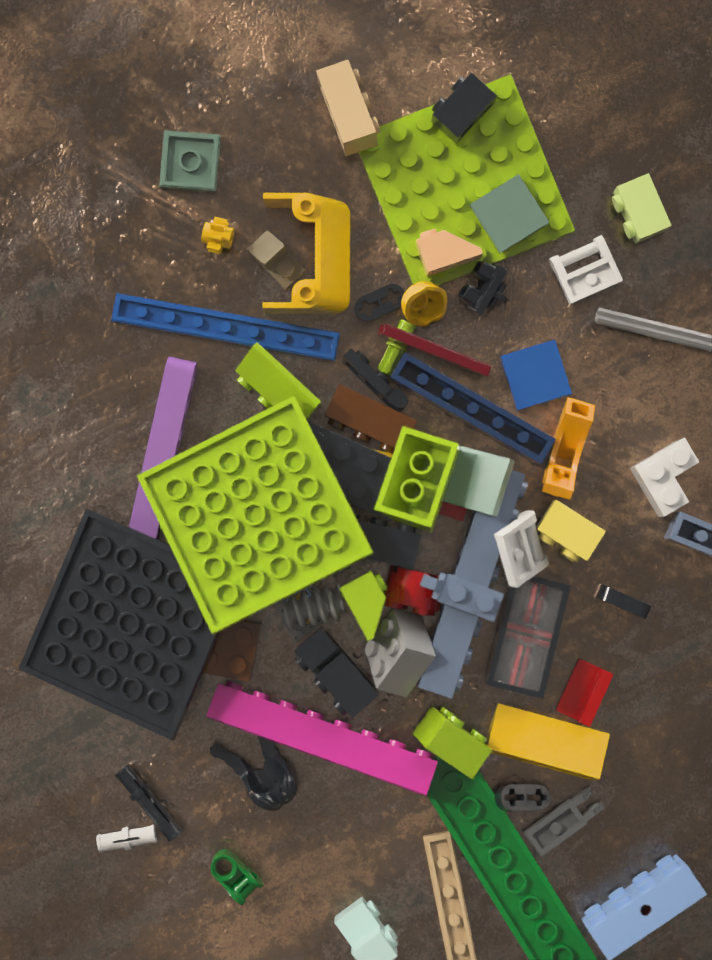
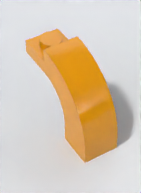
M570 397L567 398L555 431L554 438L556 440L550 448L542 480V492L549 493L555 497L571 499L579 459L593 422L595 405Z

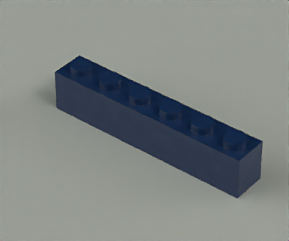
M406 352L390 377L391 382L537 466L542 464L556 440Z

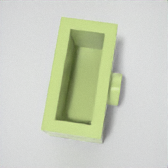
M649 173L619 185L614 190V196L612 197L613 205L618 213L622 212L625 219L623 223L625 233L629 239L633 238L635 244L666 232L672 226Z

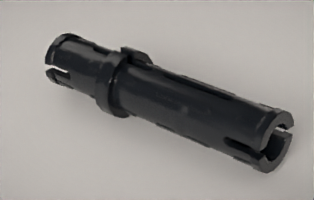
M127 764L114 775L131 794L129 798L132 801H137L168 839V842H171L183 832V829L150 791L149 788L151 786L148 782L144 783L130 764Z

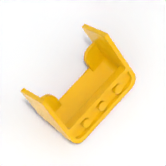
M263 193L266 208H292L294 216L299 221L315 223V279L298 281L292 289V302H263L264 313L278 315H338L345 312L350 304V210L348 206L342 201L311 193Z

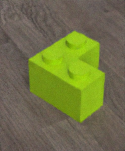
M431 705L412 734L428 750L473 779L492 752V749L485 744L487 738L475 729L471 733L463 729L462 727L465 723L447 708L442 707L441 710H438Z

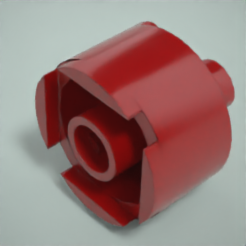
M390 565L386 582L387 590L384 591V606L400 610H407L408 606L413 607L412 613L435 616V612L440 610L441 602L432 598L434 590L420 586V582L424 574L436 579L439 576Z

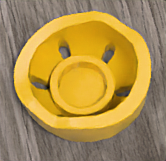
M421 281L415 283L406 290L402 297V312L411 324L427 326L444 316L448 302L447 294L444 289L433 282Z

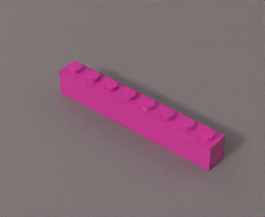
M227 681L226 685L218 683L206 715L209 719L417 794L427 795L438 761L432 760L433 754L417 749L416 753L405 750L406 744L392 739L389 740V743L379 741L378 734L364 729L361 734L351 731L352 725L339 720H335L334 724L323 721L324 715L308 710L306 715L296 711V705L283 700L278 705L269 701L270 696L258 691H254L253 695L242 692L243 686Z

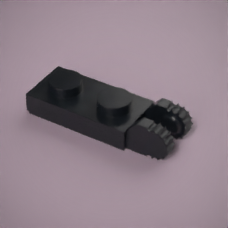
M350 348L344 354L342 363L388 407L398 412L404 410V407L406 408L409 401L407 400L408 397L403 394L404 392L400 388H391L388 385L390 380L379 370L375 372L368 365L370 363L369 359L361 351L355 352Z

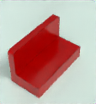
M578 659L559 699L556 710L590 727L614 674L582 659Z

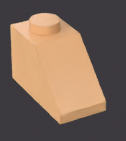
M436 229L425 231L420 234L421 238L416 240V247L427 277L481 259L483 254L480 247L445 230L437 232Z

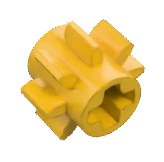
M214 217L213 223L205 222L201 243L207 244L208 252L222 254L223 248H231L234 228L228 227V219Z

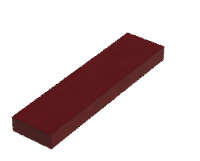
M389 324L381 325L377 333L378 336L478 376H488L491 369L489 364Z

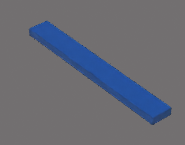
M116 293L111 321L115 323L253 347L258 342L266 350L333 362L336 359L340 333L119 293Z

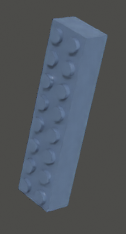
M512 470L497 517L476 511L472 512L452 573L453 576L486 588L489 587L490 581L496 582L501 566L496 564L500 553L494 534L517 519L519 510L514 508L517 499H523L528 482L523 481L525 474ZM442 603L430 640L436 657L418 680L417 686L419 688L449 698L453 697L454 692L459 694L464 677L460 674L463 664L468 666L473 653V649L469 647L472 636L477 638L481 629L482 621L478 619L479 616Z

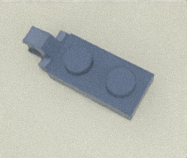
M440 573L438 579L424 574L420 582V586L434 590L432 598L437 599L438 602L493 622L504 595L451 574Z

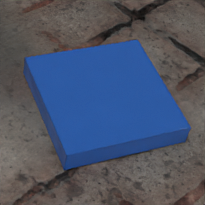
M555 339L500 356L516 411L572 394Z

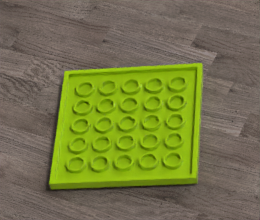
M511 74L485 84L497 95L495 104L457 144L431 122L432 114L434 113L432 111L434 105L379 126L381 133L376 134L378 145L359 152L412 285L421 281H428L441 286L471 274L478 261L496 264L575 231ZM519 174L546 216L549 224L499 254L471 210L470 204ZM436 229L437 232L445 230L480 247L483 254L481 259L427 277L416 247V240L421 238L420 234L425 231Z
M295 396L137 475L212 634H216L374 554Z

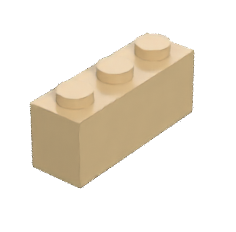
M345 60L316 70L321 92L345 156L377 146L376 134L381 133L376 117H370L368 110L371 109V104L367 93L361 94L359 89L362 81L358 69L352 70L349 60Z

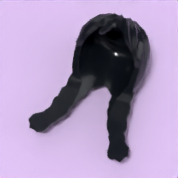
M258 736L265 758L263 770L252 769L246 761L234 753L224 750L218 743L209 747L210 755L224 760L240 776L241 780L244 781L249 798L258 807L267 811H277L283 805L293 800L296 795V778L290 765L279 756L273 741Z

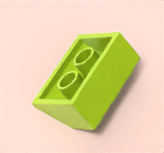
M258 342L253 345L235 370L240 376L237 381L248 392L252 388L261 396L257 400L267 409L295 396L308 422L322 407L321 401Z
M402 426L374 510L405 525L432 533L459 454V444Z
M370 570L340 587L368 641L374 638L385 601L383 591L387 590L380 574L373 575Z

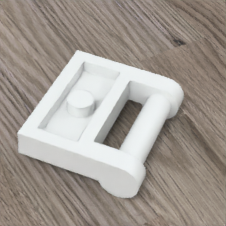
M602 235L594 238L592 243L560 257L556 255L549 258L550 265L559 280L569 305L623 281ZM597 252L600 254V260L569 274L566 273L564 267Z
M532 510L521 512L518 515V519L494 534L509 586L516 588L549 565L547 555L543 554L535 526L537 519L535 512Z

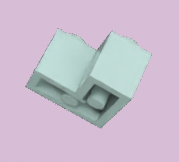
M363 896L337 914L334 923L351 945V954L356 960H393L398 956L397 946L399 944L396 940L398 937L389 924L385 926L378 918L381 913L372 900L366 902Z

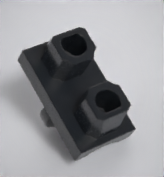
M478 261L472 270V274L481 279L477 288H474L469 284H465L458 294V297L467 304L465 308L482 315L486 307L493 310L497 302L506 304L509 299L502 294L507 285L502 280L508 270L499 265Z

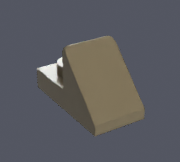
M268 230L247 248V251L285 291L306 273L302 265L286 250V246Z

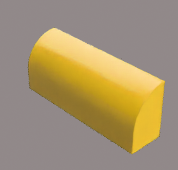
M498 703L491 720L485 744L492 749V754L595 782L601 777L610 734Z

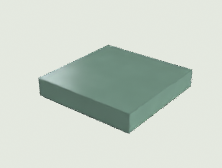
M164 130L159 187L163 189L217 193L221 135Z
M519 174L470 204L471 210L499 254L549 224V221Z
M461 446L443 501L497 517L515 461Z

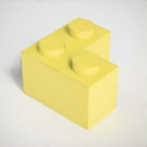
M558 500L552 501L536 526L537 532L540 533L539 539L551 547L556 543V546L561 549L559 554L573 563L588 561L606 532Z

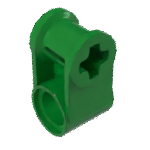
M224 849L214 855L211 864L213 877L238 904L243 906L246 903L245 899L256 888H261L264 885L262 880L232 851ZM226 859L231 862L232 868L228 871H221L216 863L219 860Z

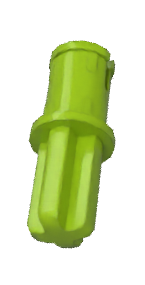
M401 319L397 328L413 334L417 327ZM387 341L386 345L388 347L380 361L378 370L387 376H391L402 355L405 352L407 353L406 346L393 341Z

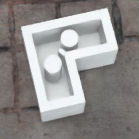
M682 438L632 466L630 470L657 516L664 517L689 502L675 476L698 464L699 461L686 438Z

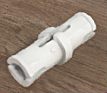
M155 825L135 829L124 827L122 831L97 835L99 853L122 848L128 851L132 850L134 846L157 843Z

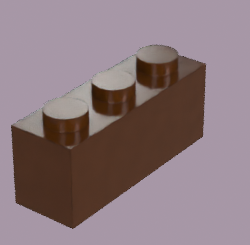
M341 384L338 385L325 412V417L329 419L327 424L341 431L347 427L355 431L354 437L369 443L370 439L381 443L379 447L381 450L392 455L402 426L414 429L417 420Z

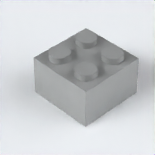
M394 608L387 618L382 620L374 638L369 640L365 647V654L376 689L403 697L408 696L436 657L423 618Z

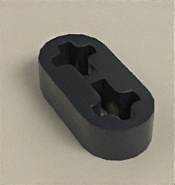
M389 284L364 295L355 303V316L361 322L369 323L391 314L401 308V301L405 291L397 284ZM392 290L394 294H400V297L397 299L398 304L394 305L391 301L384 304L381 302L388 297V291ZM366 302L369 306L378 303L379 306L372 309L371 316L368 317L366 313L360 314L359 311L362 309V303Z
M603 584L596 598L643 619H647L652 607Z
M539 784L501 786L495 793L496 805L499 809L506 812L544 810L550 804L551 799L548 789ZM507 794L518 796L519 801H505L504 797ZM536 794L540 796L541 800L538 802L527 800V796Z

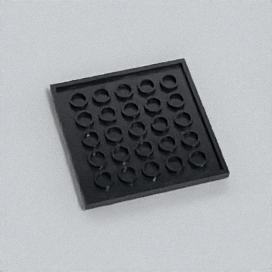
M85 509L21 661L19 670L169 740H175L220 632L212 634L169 544L90 509Z

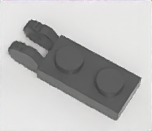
M590 787L582 790L572 799L569 798L523 831L540 857L587 825L588 820L603 810L604 806L600 801L592 804L582 814L577 809L579 804L589 799L593 794V790Z

